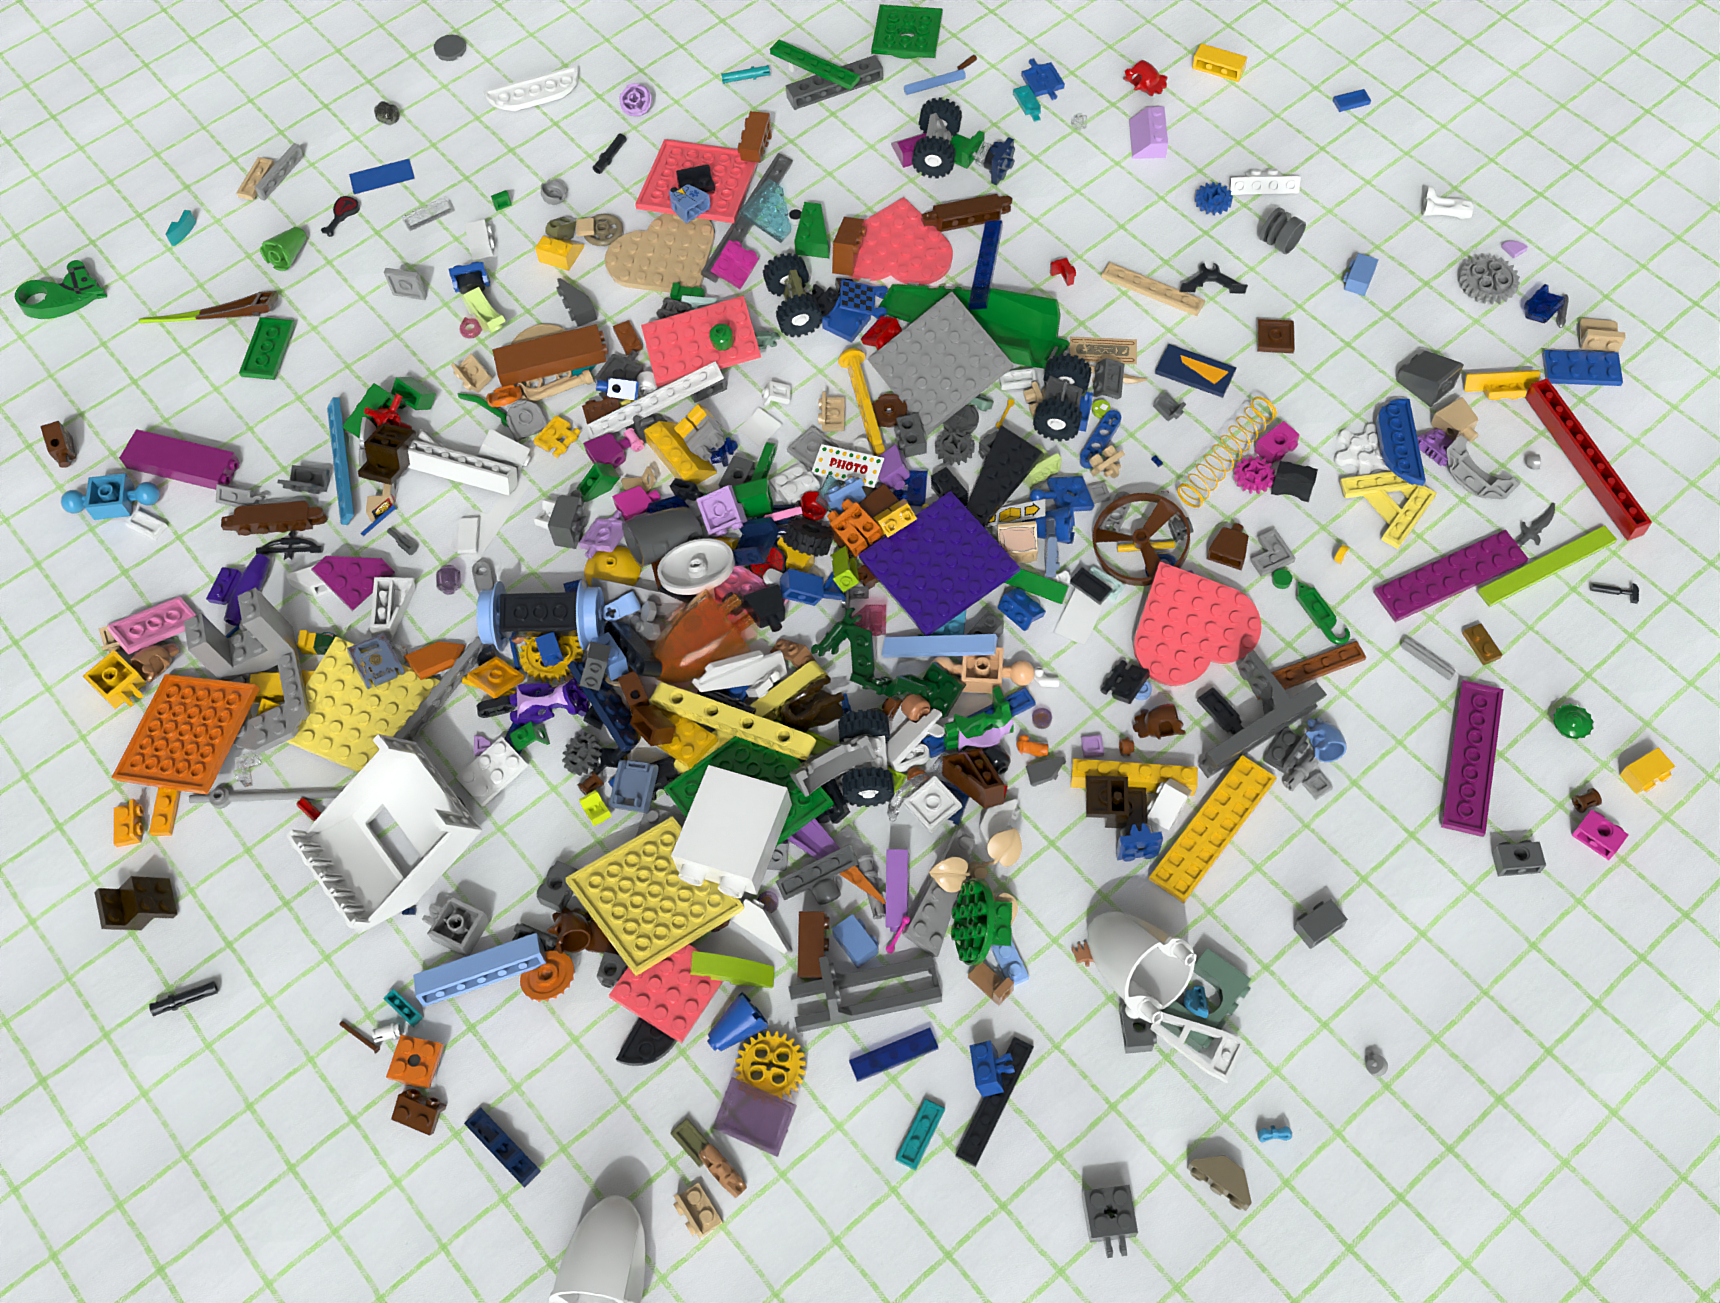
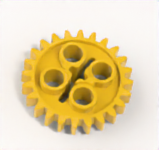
M578 636L556 637L562 656H568L563 657L564 661L548 667H544L540 653H535L538 651L535 641L537 637H530V640L524 639L526 645L520 646L522 652H519L520 662L524 671L528 673L529 677L533 676L535 681L541 678L542 683H545L546 679H549L550 684L553 683V679H557L560 682V677L563 676L565 678L568 673H571L567 667L571 661L583 662L581 656L584 655V652L580 646Z
M767 1031L766 1037H763L759 1032L757 1040L750 1037V1045L743 1043L745 1051L738 1050V1054L742 1058L735 1059V1063L740 1065L734 1068L735 1073L739 1074L736 1077L737 1082H742L740 1084L741 1090L747 1088L746 1096L754 1093V1101L761 1097L763 1104H765L767 1098H770L772 1104H774L777 1097L783 1102V1095L785 1094L791 1098L790 1090L798 1092L796 1083L803 1084V1080L799 1076L806 1075V1071L801 1069L806 1067V1061H800L805 1057L804 1053H798L801 1050L800 1045L794 1046V1038L787 1041L786 1033L779 1038L778 1031L775 1032L774 1036H771L770 1032ZM759 1051H766L768 1053L765 1058L760 1059L756 1057ZM786 1054L789 1056V1059L786 1062H779L778 1057ZM770 1064H774V1067L771 1068V1071H768L767 1067H769ZM787 1068L790 1069V1071L788 1072L782 1070ZM756 1072L763 1074L760 1080H753L752 1075ZM777 1076H783L785 1078V1080L781 1084H776L773 1082L774 1078Z

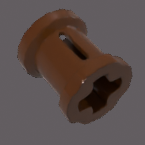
M592 771L590 776L584 782L578 783L577 786L584 795H587L599 786H604V783Z
M1590 788L1580 796H1573L1572 803L1578 812L1584 813L1589 807L1601 805L1602 798L1596 789Z

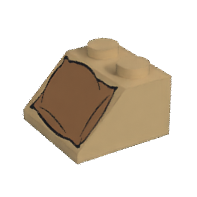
M1036 521L997 524V542L1016 563L1037 561Z

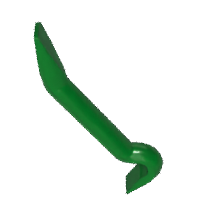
M457 394L458 398L475 402L501 418L502 425L508 427L505 412L497 407L489 406L488 402L479 396Z

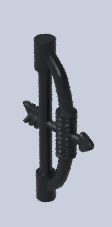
M294 530L288 534L290 538H281L271 541L263 547L256 548V554L284 553V560L287 558L292 560L293 552L323 553V546H318L313 541L301 539L300 537L293 538L296 535ZM279 544L288 545V548H269ZM306 544L310 545V547L292 548V545Z

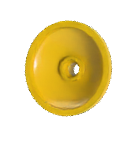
M619 545L612 552L597 551L592 559L587 560L584 568V576L589 587H591L592 578L635 586L641 575V567L633 558L629 548Z

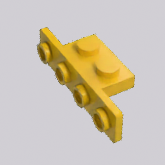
M1539 370L1469 373L1465 377L1464 391H1483L1487 398L1491 400H1499L1501 398L1518 399L1526 397V389H1529L1532 383L1539 381L1541 372Z

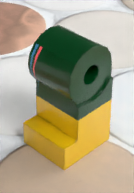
M300 630L297 647L302 654L325 655L335 637L338 636L330 632L309 633L308 630Z

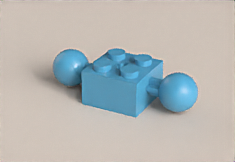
M126 473L88 478L86 495L77 490H69L62 495L61 505L65 511L73 514L79 513L85 508L94 520L131 516L132 502L134 500L143 505H153L159 500L160 491L151 482H143L134 490V485Z

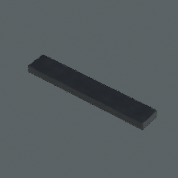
M1013 1037L1006 1054L1011 1053L1013 1061L1006 1062L1005 1066L1013 1065L1015 1072L1001 1073L1004 1092L983 1098L956 1153V1158L976 1168L1034 1049L1033 1045Z

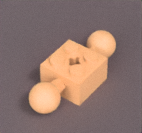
M996 647L995 655L963 656L962 664H956L946 656L936 657L932 661L937 662L953 675H962L961 681L966 684L962 692L992 694V690L995 687L1000 686L1001 689L1002 678H1011L1015 684L1025 686L1031 683L1035 676L1034 667L1024 660L1015 662L1011 667L1003 666V648Z

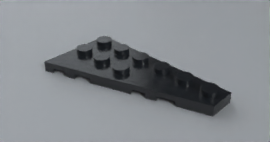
M1002 425L966 506L983 527L987 525L1044 456L1043 451Z

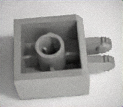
M449 897L443 908L431 904L429 909L433 913L438 914V917L435 920L430 916H423L422 920L431 925L427 933L432 941L463 956H470L490 922L485 912L453 897Z

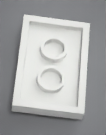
M501 736L458 774L456 779L484 807L529 765Z

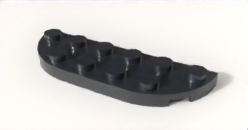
M639 1017L619 1052L616 1061L629 1066L651 1064L670 1052L677 1040Z

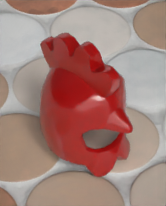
M1145 60L1136 63L1132 69L1125 70L1126 76L1123 79L1136 86L1134 90H1140L1149 96H1153L1154 93L1162 94L1163 89L1167 87L1166 81L1168 77L1160 75L1157 69Z

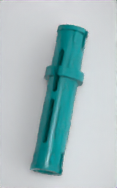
M769 65L755 68L751 66L750 69L721 73L722 82L725 84L752 78L756 80L757 77L770 76Z

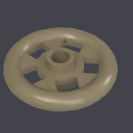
M611 214L595 215L591 217L594 218L595 235H587L584 238L595 246L611 245L612 242L622 236L623 224L616 216ZM615 224L616 228L611 229V225Z

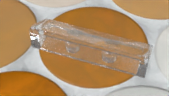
M445 196L409 212L401 218L408 230L412 231L454 212L455 209L451 200Z

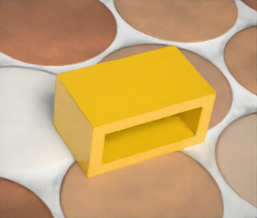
M1658 747L1626 766L1620 776L1637 795L1643 790L1648 792L1656 786L1655 783L1659 780L1662 783L1672 776L1671 771L1676 766Z

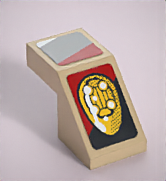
M383 484V493L380 496H367L366 513L371 522H374L388 510L391 504L395 505L396 488L394 484Z

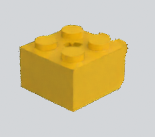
M115 650L83 675V678L114 709L124 702L129 707H132L134 704L130 697L133 694L140 699L144 697L139 689L146 682Z

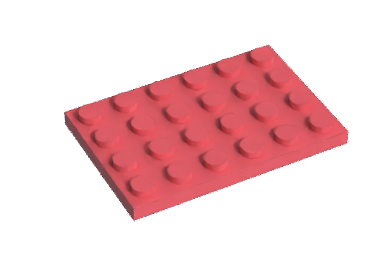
M744 296L641 325L657 387L670 384L715 361L719 369L761 358ZM726 324L731 328L734 344L730 349L719 351L712 346L709 332L714 325Z

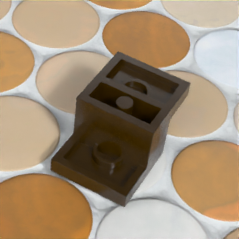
M382 423L364 442L367 461L358 470V476L392 485L410 465L407 446L416 437V431Z
M1086 776V817L1105 818V828H1124L1131 824L1147 823L1146 788L1128 787V777Z
M131 876L119 889L98 888L94 892L101 929L142 930L153 918L173 919L178 915L170 878Z

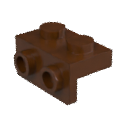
M408 1089L398 1095L391 1120L430 1136L434 1134L440 1112L444 1111L447 1105L441 1103L438 1098L424 1096L416 1089Z

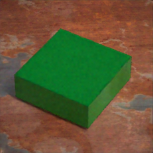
M507 190L491 195L496 211L512 206Z

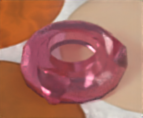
M464 317L459 331L463 337L471 339L477 337L481 333L482 328L478 320ZM469 324L475 325L471 330L465 329Z

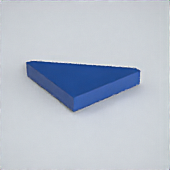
M832 572L823 584L824 598L845 601V592L833 580L834 575Z

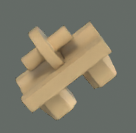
M1037 382L1031 383L1032 388L1023 391L1026 403L1036 400V403L1029 405L1032 417L1035 416L1038 404L1042 403L1045 390L1043 389L1041 394Z
M1110 445L1102 451L1107 459L1106 461L1102 459L1099 453L1089 460L1093 467V470L1090 472L1093 477L1106 469L1104 472L1105 477L1110 475L1112 478H1116L1119 476L1121 465L1119 463L1115 465L1114 463L1124 456L1125 453L1123 450L1118 452L1113 445Z

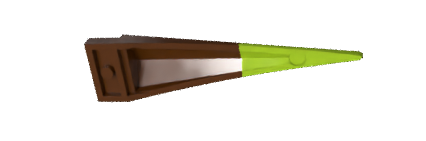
M277 291L258 292L238 300L201 310L140 318L139 322L156 323L259 317L260 314L268 313L278 299Z

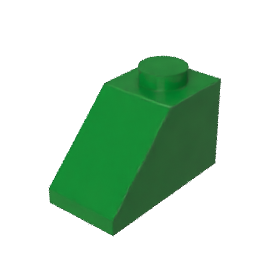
M595 462L576 489L581 492L584 502H588L611 491L620 477L611 464Z

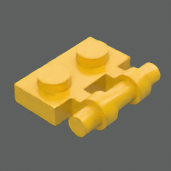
M556 415L533 439V442L547 452L555 448L552 454L558 458L567 451V447L578 439L577 436L581 431L575 428L571 432L569 430L571 428L570 423ZM563 436L566 437L562 443L559 442Z

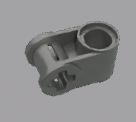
M664 298L661 309L657 310L656 314L660 319L688 312L690 308L686 302Z

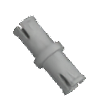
M1309 754L1300 765L1294 767L1293 773L1283 781L1285 788L1291 786L1288 790L1294 791L1302 780H1306L1309 777V773L1319 764V760L1316 758L1312 760L1311 758L1314 755Z

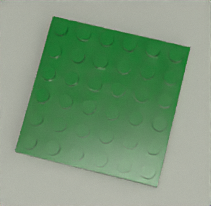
M737 736L664 787L666 793L686 818L708 765L786 787L792 806L776 847L834 805L832 799L821 786L807 797L804 796L789 774L801 764L798 758Z

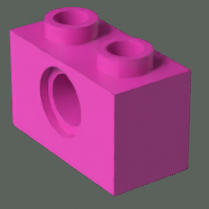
M1283 421L1257 440L1254 452L1262 459L1265 458L1267 463L1279 462L1287 452H1292L1297 448L1300 434Z
M1591 809L1572 836L1607 860H1610L1629 834L1624 832L1620 826L1614 825L1605 819L1602 814Z

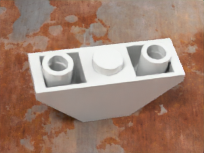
M315 565L286 574L293 588L314 597L331 592L325 583L311 570Z
M1013 799L987 809L979 827V835L986 851L987 843L994 834L1013 828L1010 826L1012 820L1016 821L1020 813L1018 808L1019 800Z

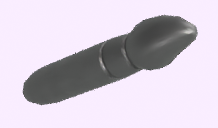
M1564 294L1561 299L1559 318L1557 320L1559 328H1562L1566 323L1569 302L1567 294Z

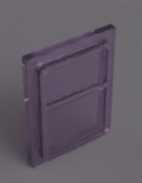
M732 1077L725 1091V1096L717 1113L713 1129L778 1157L797 1105Z

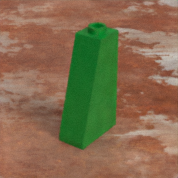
M768 478L732 486L736 500L742 504L746 518L763 517L773 514L774 499Z

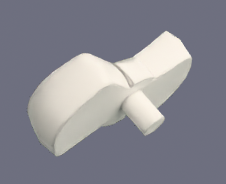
M1068 571L1056 574V577H1046V573L1043 576L1069 586L1072 579Z

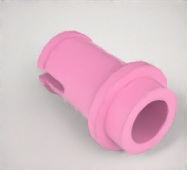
M629 428L623 433L624 437H627L633 451L639 452L644 448V441L639 439L634 429Z

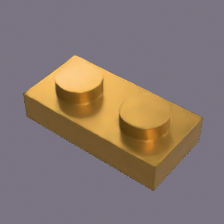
M1482 623L1463 631V636L1483 666L1501 659L1503 654Z

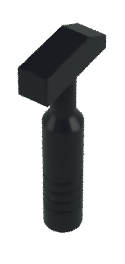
M1593 583L1590 586V591L1614 595H1631L1630 603L1637 604L1639 602V588L1635 583L1631 585V590Z

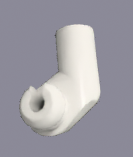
M1040 666L1034 668V680L1041 687L1059 686V678L1047 677L1044 674V669Z

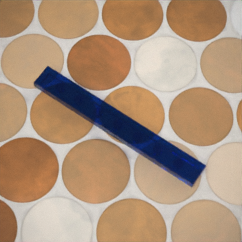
M1002 220L985 222L968 304L969 310L987 309L1002 234Z

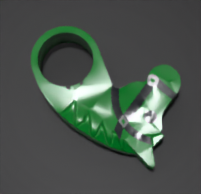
M74 260L67 264L68 274L65 275L62 283L57 284L41 280L24 282L17 288L15 300L26 316L36 319H52L70 314L83 308L95 299L106 298L107 295L104 293V289L100 288L96 279L93 280L89 276L83 262ZM35 294H46L45 300L43 299L39 303L25 304L27 299Z

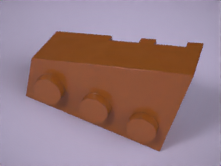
M750 111L749 117L745 119V130H742L741 133L742 141L738 143V153H740L742 161L761 163L765 154L764 147L769 145L767 140L772 138L770 113Z
M843 218L833 241V274L853 276L863 237L866 236L867 227L864 226V219Z

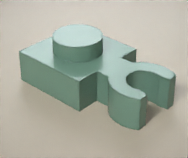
M769 331L754 332L759 349H766L767 345L775 347L777 343L774 340L781 338L777 332L771 334Z

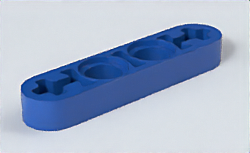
M1110 410L1105 414L1083 449L1079 461L1083 468H1093L1089 460L1086 461L1085 459H1088L1090 453L1092 457L1098 453L1101 456L1103 454L1102 451L1106 449L1116 433L1122 418L1118 411ZM1107 430L1110 434L1104 436L1100 434V431ZM1094 443H1098L1102 447L1099 449H1095L1091 445Z

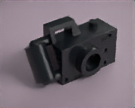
M677 478L669 486L674 495L683 501L687 499L696 501L697 498L703 497L705 492L699 491L695 483Z

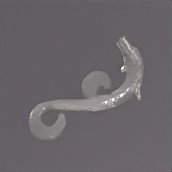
M943 753L937 758L932 767L935 771L919 774L908 780L897 790L887 808V815L890 821L894 822L897 820L899 809L906 796L910 797L921 788L924 781L942 774L943 756L949 755L948 753Z

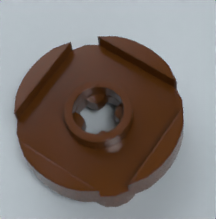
M883 394L878 397L875 403L874 401L872 403L878 427L896 426V418L907 416V404L904 400L902 402L896 394ZM888 408H891V411L893 412L887 413L885 411H887Z

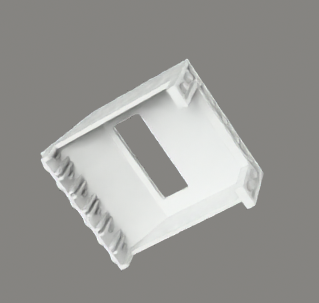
M378 734L373 739L380 750L306 831L292 829L287 834L291 841V846L301 855V860L310 868L312 876L319 881L323 887V892L334 903V908L342 914L346 925L355 928L358 934L416 904L467 849L468 845L482 832V829L416 742ZM384 807L387 808L423 857V860L407 877L370 827V822Z

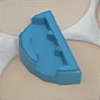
M1194 986L1192 990H1186L1183 998L1185 1007L1197 1016L1207 1018L1209 1010L1204 987Z

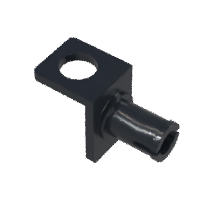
M602 747L599 750L602 754L597 756V760L599 757L601 760L600 766L597 767V763L594 762L593 772L598 775L606 767L617 768L620 760H628L627 755L631 751H621L619 747L616 749Z

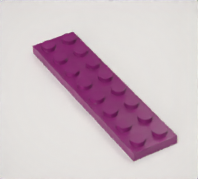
M1503 530L1377 587L1373 593L1396 623L1527 563L1529 558L1507 530Z
M1462 680L1460 684L1441 822L1442 828L1484 837L1486 834L1504 689Z

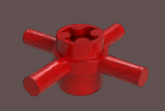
M397 393L389 409L379 408L378 410H373L369 407L364 409V413L373 417L375 423L379 426L382 423L412 429L411 425L401 422V418L396 412L403 396Z

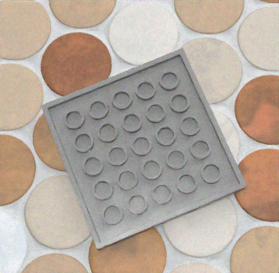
M952 291L867 359L893 393L898 395L902 402L903 400L906 402L908 412L911 415L918 413L922 429L927 435L1014 367L1012 362Z

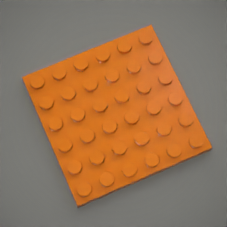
M165 674L111 778L120 782L208 795L260 688L256 684Z

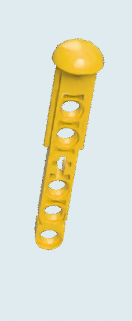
M851 347L840 354L838 364L848 369L868 441L871 443L874 455L879 456L885 452L860 366L865 360V354L862 350Z

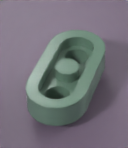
M979 394L968 404H974L977 406V409L987 411V409H992L994 401Z

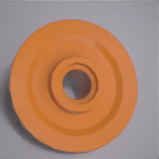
M546 951L545 964L521 974L520 986L526 996L538 1002L542 1000L548 1002L550 998L556 999L557 995L560 993L564 994V990L570 988V982L574 980L573 974L575 969L572 960L565 953L559 954L558 951Z

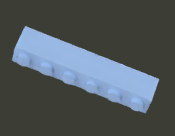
M534 933L482 952L465 956L450 963L424 970L413 975L415 996L422 1006L425 1007L536 969L546 963L544 945L538 934Z

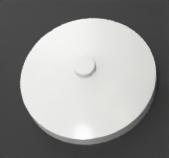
M716 539L692 540L673 548L662 558L657 570L658 577L662 586L672 593L681 595L698 594L711 590L723 583L734 569L735 558L731 548L722 541Z

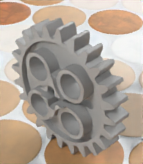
M1486 254L1485 258L1479 255L1477 259L1473 257L1471 262L1467 261L1466 265H1463L1459 276V283H1462L1461 289H1466L1465 294L1471 293L1470 298L1477 297V302L1482 299L1484 304L1490 301L1491 305H1493L1494 301L1500 304L1502 300L1507 302L1508 298L1513 297L1520 284L1518 281L1520 276L1517 275L1518 270H1513L1514 265L1508 266L1509 261L1502 262V257L1497 260L1495 255L1489 258Z

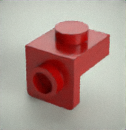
M1067 258L1050 263L1051 276L1061 274L1067 286L1074 284L1076 270L1074 266H1071Z

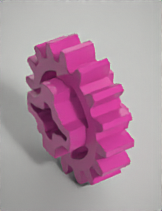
M1249 456L1248 460L1242 458L1241 463H1237L1233 473L1235 475L1234 481H1238L1237 487L1243 486L1242 491L1248 489L1250 494L1253 491H1256L1257 494H1260L1261 490L1266 492L1268 487H1272L1276 476L1274 475L1275 469H1271L1272 463L1266 464V459L1264 458L1261 461L1259 456L1256 459Z

